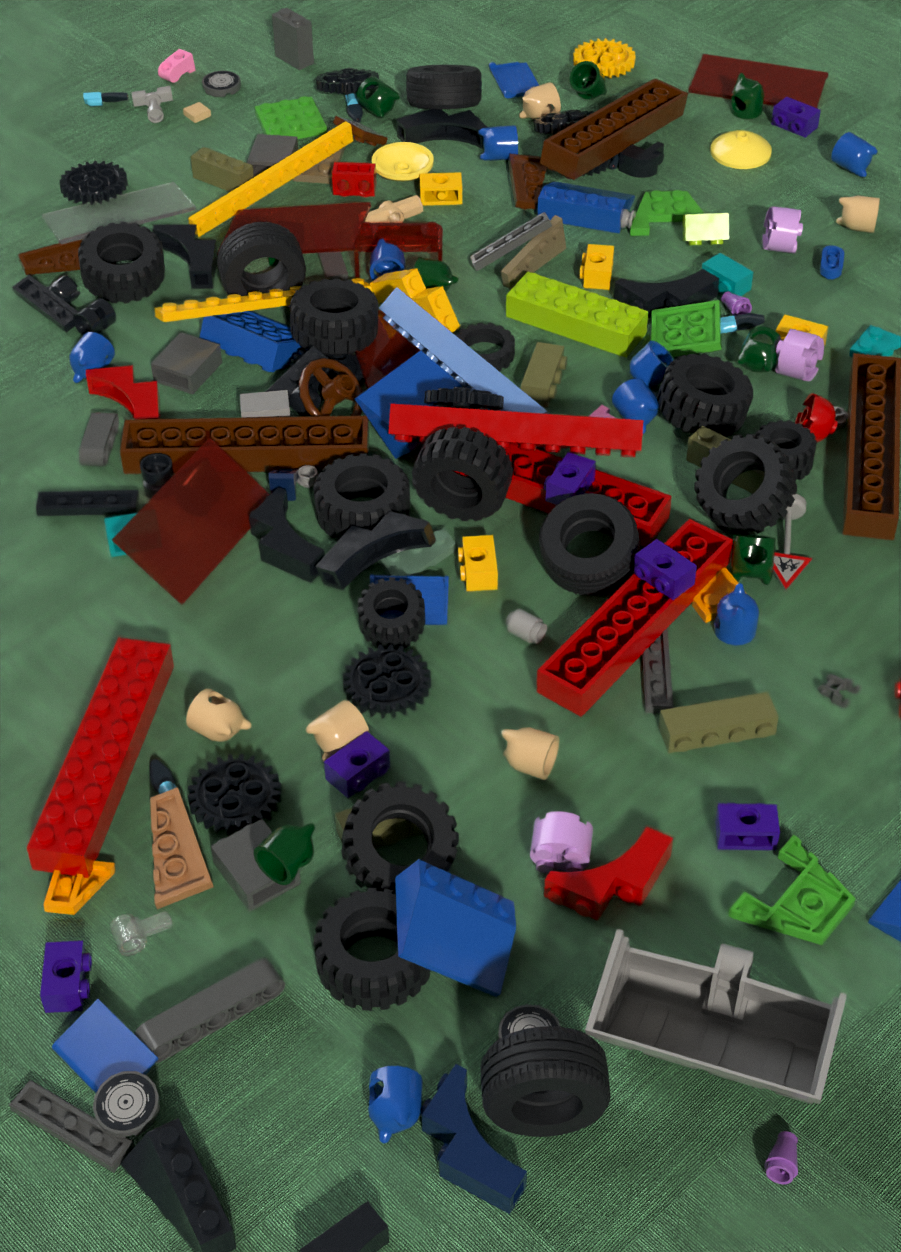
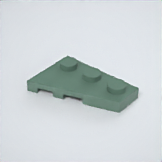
M442 528L433 532L436 542L432 547L401 551L377 562L386 575L421 576L424 569L437 565L456 551V543L446 529Z

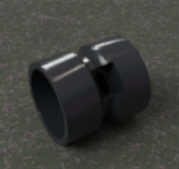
M102 298L96 299L73 316V323L82 336L88 332L100 334L102 330L107 329L117 320L112 306Z
M157 453L143 458L140 463V470L145 495L152 500H165L172 497L176 483L171 458L165 454Z

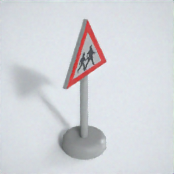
M798 494L792 495L795 499L791 507H787L788 513L783 518L785 520L784 554L775 552L773 572L785 592L813 559L790 555L791 520L802 517L806 512L807 506L806 500Z

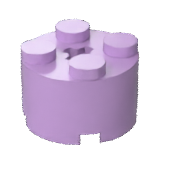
M776 206L769 207L764 222L766 234L762 236L763 249L786 253L796 252L797 236H801L803 230V223H799L801 210Z
M790 329L784 341L780 340L777 344L776 353L779 354L776 373L803 381H811L819 370L818 367H815L817 360L822 361L823 338L815 334Z
M568 812L546 813L544 819L536 818L530 850V858L536 864V870L547 874L554 870H563L565 872L584 871L590 861L593 826L587 821L585 825L579 821L580 816Z

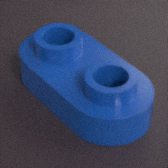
M826 246L823 248L820 274L826 279H835L841 276L844 262V250L838 246Z

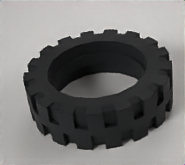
M494 323L471 324L466 329L462 328L459 334H456L468 346L480 342H489L501 347L502 349L495 353L479 354L499 372L502 371V368H508L510 362L514 361L515 338L508 329L505 330L501 325L495 326Z

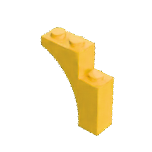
M417 268L385 273L370 283L378 303H383L397 287L452 333L460 328L443 286L426 289Z

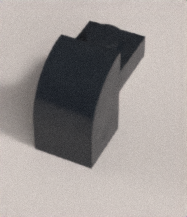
M657 141L646 150L633 144L620 152L619 171L638 178L656 175L658 165L664 160V144Z

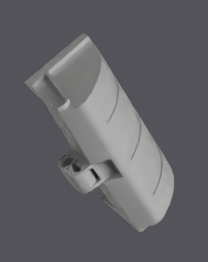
M617 929L585 1032L587 1035L593 1036L595 1040L629 1050H639L645 1055L695 1070L699 1068L708 1071L709 1074L755 1088H766L775 1091V1094L805 1103L820 1104L847 994L840 992L839 998L834 996L832 1005L750 979L754 952L725 943L721 944L715 968L632 948L630 947L629 938L624 936V931Z

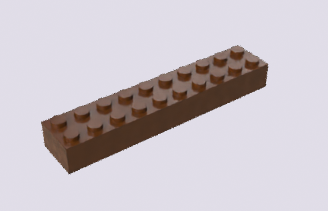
M654 78L544 140L540 164L546 166L549 170L563 174L567 179L575 180L619 154L630 145H634L681 117L684 113L688 93Z
M853 353L849 375L842 535L894 541L899 520L901 358Z
M367 416L125 420L120 448L124 474H141V461L146 456L155 453L165 454L171 458L174 473H189L206 461L210 463L209 469L214 473L271 472L274 469H299L305 465L314 466L317 471H322L328 464L332 465L334 460L339 458L341 460L345 459L348 455L360 456V454H367L369 456Z

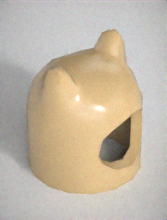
M549 82L527 90L522 98L523 111L519 114V117L521 119H537L546 114L559 113L561 110L560 97L553 83Z
M860 195L840 198L839 203L843 206L842 217L838 218L836 223L853 231L874 233L880 198Z
M206 688L194 698L187 712L186 722L189 729L212 741H227L241 729L248 730L252 727L250 721L243 717L237 703L212 689Z
M346 700L341 701L309 723L305 729L308 734L314 735L317 744L324 752L323 762L364 732H369L368 725L360 711Z
M523 727L518 730L504 729L502 737L507 741V748L504 750L503 755L506 757L510 767L516 771L546 780L557 758L560 742L559 736L531 727Z

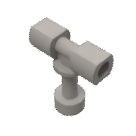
M170 86L159 87L156 92L146 93L145 90L131 92L134 107L147 105L149 107L147 109L148 119L153 123H159L163 120L164 114L160 107L161 102L173 101Z

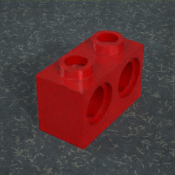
M334 162L332 170L333 195L343 197H375L377 186L376 163Z

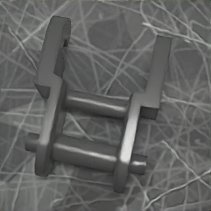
M828 674L826 677L827 683L825 685L821 684L818 687L820 694L831 699V703L841 708H847L850 702L848 699L842 702V695L839 694L840 690H846L853 694H857L861 690L859 685L853 687V680L848 678L842 679L834 674Z

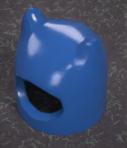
M515 125L487 127L478 130V133L483 136L484 153L480 155V159L484 161L508 160L509 154H518V135Z
M848 132L841 136L835 144L831 159L832 162L860 177H866V169L871 163L873 155H876L878 150L869 142Z
M384 239L378 241L370 256L371 279L374 281L378 278L374 274V269L380 276L385 273L405 270L404 253L397 245L386 243Z
M96 332L85 333L70 352L69 361L75 373L73 378L75 383L86 379L87 369L104 368L115 357L113 345L103 335Z
M650 341L632 358L630 374L633 379H641L649 388H652L662 382L665 370L674 358L660 343Z
M636 378L624 382L613 394V406L623 419L644 420V434L646 432V425L657 416L659 408L657 398L643 380Z
M737 584L731 593L720 599L713 627L714 633L719 640L734 646L747 644L755 638L759 620V608L756 600L745 593L743 584Z
M386 1066L378 1068L370 1076L368 1112L370 1119L378 1128L379 1140L383 1144L389 1142L392 1134L409 1129L416 1124L421 1113L423 1080L417 1071L410 1068ZM382 1081L384 1087L380 1086L377 1082Z

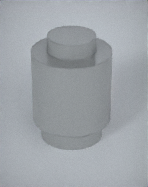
M517 609L515 612L512 611L506 620L507 631L528 643H540L547 631V625L543 623L542 619L522 609Z

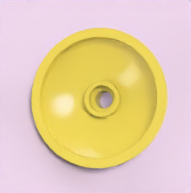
M736 130L723 133L715 138L711 144L710 153L718 163L735 169H752L762 166L769 161L772 148L769 142L762 136L750 131Z
M396 142L385 145L375 151L372 156V163H376V172L380 176L392 181L405 182L420 178L422 173H428L433 167L434 157L431 151L422 145L411 142Z

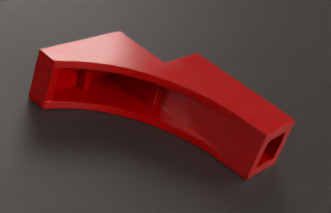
M133 365L86 370L89 394L104 396L120 403L131 413L134 420L161 419L157 381L136 383Z
M646 826L636 843L622 856L612 862L585 871H550L545 878L544 897L554 904L566 906L581 916L590 917L597 921L600 919L613 895L620 897L625 902L642 906L671 857L673 837Z

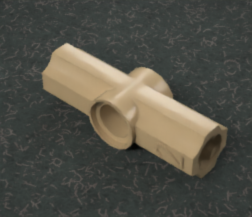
M417 195L395 203L389 200L384 201L378 209L359 216V223L365 233L388 225L396 228L403 223L404 219L421 214L423 212V205Z

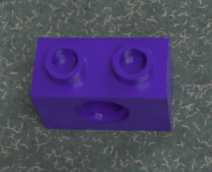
M785 97L773 107L771 124L806 138L818 128L821 110Z
M568 452L563 460L557 462L555 471L551 476L548 475L544 482L546 501L558 505L568 498L585 494L595 480L596 461Z
M656 539L635 554L634 574L672 600L695 585L697 565L660 540Z
M366 731L324 761L325 779L346 798H350L355 793L364 790L370 782L377 777L383 776L390 769V750Z
M718 803L715 819L718 850H777L780 835L777 804Z
M83 940L46 942L40 998L45 1013L83 1011L84 998H89L90 984L89 979H86V972L92 970L91 953H86Z

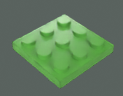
M303 96L299 99L282 100L276 103H263L259 106H254L256 117L264 134L296 136L298 139L327 133V126L312 96Z
M716 300L652 310L651 341L660 343L670 352L672 357L722 350L720 301Z

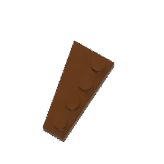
M509 154L508 163L516 208L526 210L536 209L538 197L547 170L546 166L540 164V156Z
M87 236L18 254L19 262L26 275L80 270L78 250L81 242Z

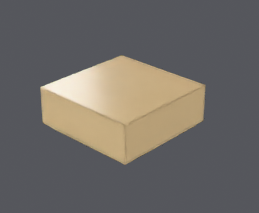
M200 102L183 108L184 115L194 123L211 116V110Z

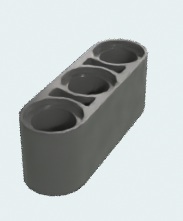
M93 412L91 414L79 449V463L81 466H107L119 429L117 413Z

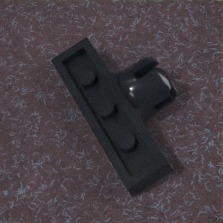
M28 275L12 287L17 296L66 333L75 327L73 316L78 311L69 304L79 297L80 291H77L76 283L67 275L59 277L48 287Z
M313 346L266 392L288 390L289 407L302 417L311 416L306 411L300 398L299 380L301 373L311 361L328 358ZM312 374L308 383L309 395L318 409L321 405V397L318 392L310 387L311 383L316 379Z

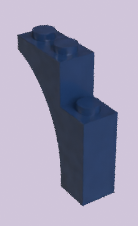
M455 1064L449 1074L444 1073L437 1086V1093L433 1099L428 1098L421 1108L422 1131L444 1143L437 1156L440 1177L500 1210L511 1214L526 1189L527 1171L498 1154L479 1134L469 1115L465 1100L467 1069Z

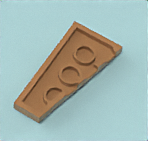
M178 787L150 798L151 830L153 832L152 854L154 857V901L157 909L214 887Z

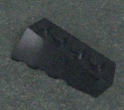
M177 1118L147 1132L120 1163L121 1167L128 1175L132 1176L137 1182L138 1187L146 1196L150 1197L160 1213L174 1225L179 1235L194 1252H230L236 1249L233 1229L180 1119Z

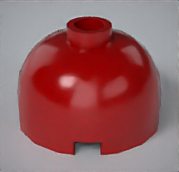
M814 393L808 395L802 404L806 408L803 412H798L795 424L800 423L804 428L810 429V433L815 435V440L818 443L824 440L829 433L833 434L835 432L838 421L835 420V408L830 401Z

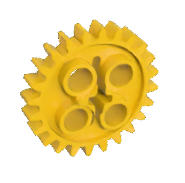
M597 38L595 42L593 40H590V43L583 42V45H578V48H575L573 53L574 66L583 61H591L597 65L604 78L608 76L610 79L612 75L619 77V74L626 75V71L631 72L636 59L635 51H632V47H628V44L622 45V41L616 43L615 39L608 41L607 38L604 41Z

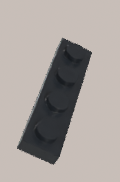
M138 490L39 492L36 514L37 516L133 514L138 512L139 492Z

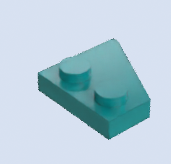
M870 325L850 348L849 356L853 357V353L889 357L893 355L894 350L901 348V336Z

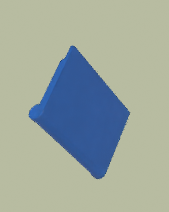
M491 62L489 64V68L505 98L524 96L527 90L539 86L527 62H512L499 65Z
M370 574V584L372 582L378 584V580L383 578L384 581H389V577H395V581L404 579L407 585L410 583L414 584L416 590H420L422 598H424L425 625H447L449 576H389ZM390 609L382 612L379 616L394 619L402 616L404 612Z
M99 999L52 1045V1049L95 1093L104 1081L117 1073L137 1071L146 1075L159 1059Z

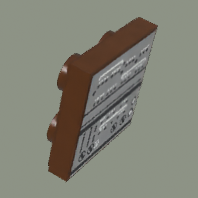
M335 116L333 121L335 125L338 126L345 121L351 124L353 139L361 143L366 142L372 146H376L377 143L386 145L388 138L359 122Z

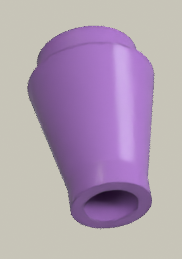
M729 291L722 295V303L725 304L734 317L751 313L752 305L748 298Z
M783 1131L778 1134L777 1141L764 1163L767 1177L778 1184H789L798 1175V1138L791 1132Z

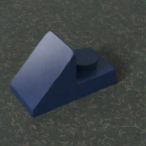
M274 469L269 472L271 494L280 487L287 490L288 501H295L299 469Z

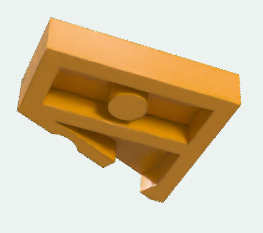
M726 567L722 568L693 598L692 607L705 623L715 620L717 605L720 599L731 593L739 583Z
M94 861L93 870L89 878H84L82 874H77V876L64 875L59 870H54L43 904L44 911L75 915L115 874V863Z

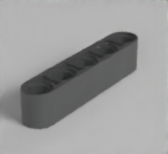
M259 959L144 1022L136 1029L134 1034L159 1058L156 1063L162 1062L274 999L284 990L286 983L269 959Z

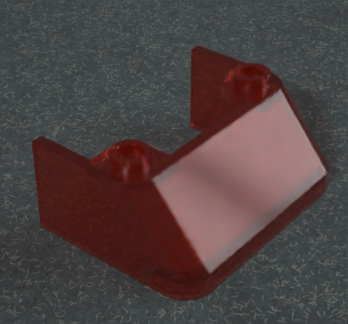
M363 222L355 229V278H360L362 252H373L380 239H384L386 243L397 245L403 252H438V260L443 262V228L436 222Z

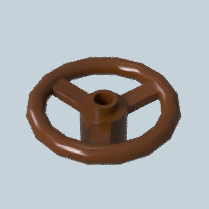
M321 358L311 361L302 370L299 380L300 398L306 411L312 417L330 416L334 406L345 399L355 402L350 416L362 415L363 410L355 398L362 394L363 391L357 378L348 367L336 360ZM322 368L333 369L341 375L330 379ZM312 374L323 385L322 396L325 402L321 411L315 407L309 395L308 383Z

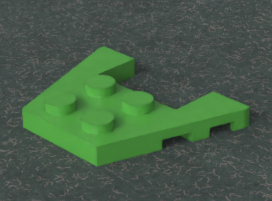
M655 190L645 192L636 217L630 227V236L649 235V222H683V215L705 213L688 191Z
M793 835L779 851L778 859L798 870L801 874L773 907H769L744 891L729 909L728 916L732 919L823 945L853 908L856 898L831 872L827 873L818 864V858L812 852L808 853L801 846L802 841Z

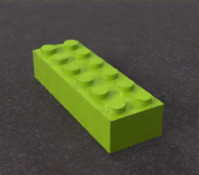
M529 271L506 295V317L625 358L629 356L647 333L648 311Z

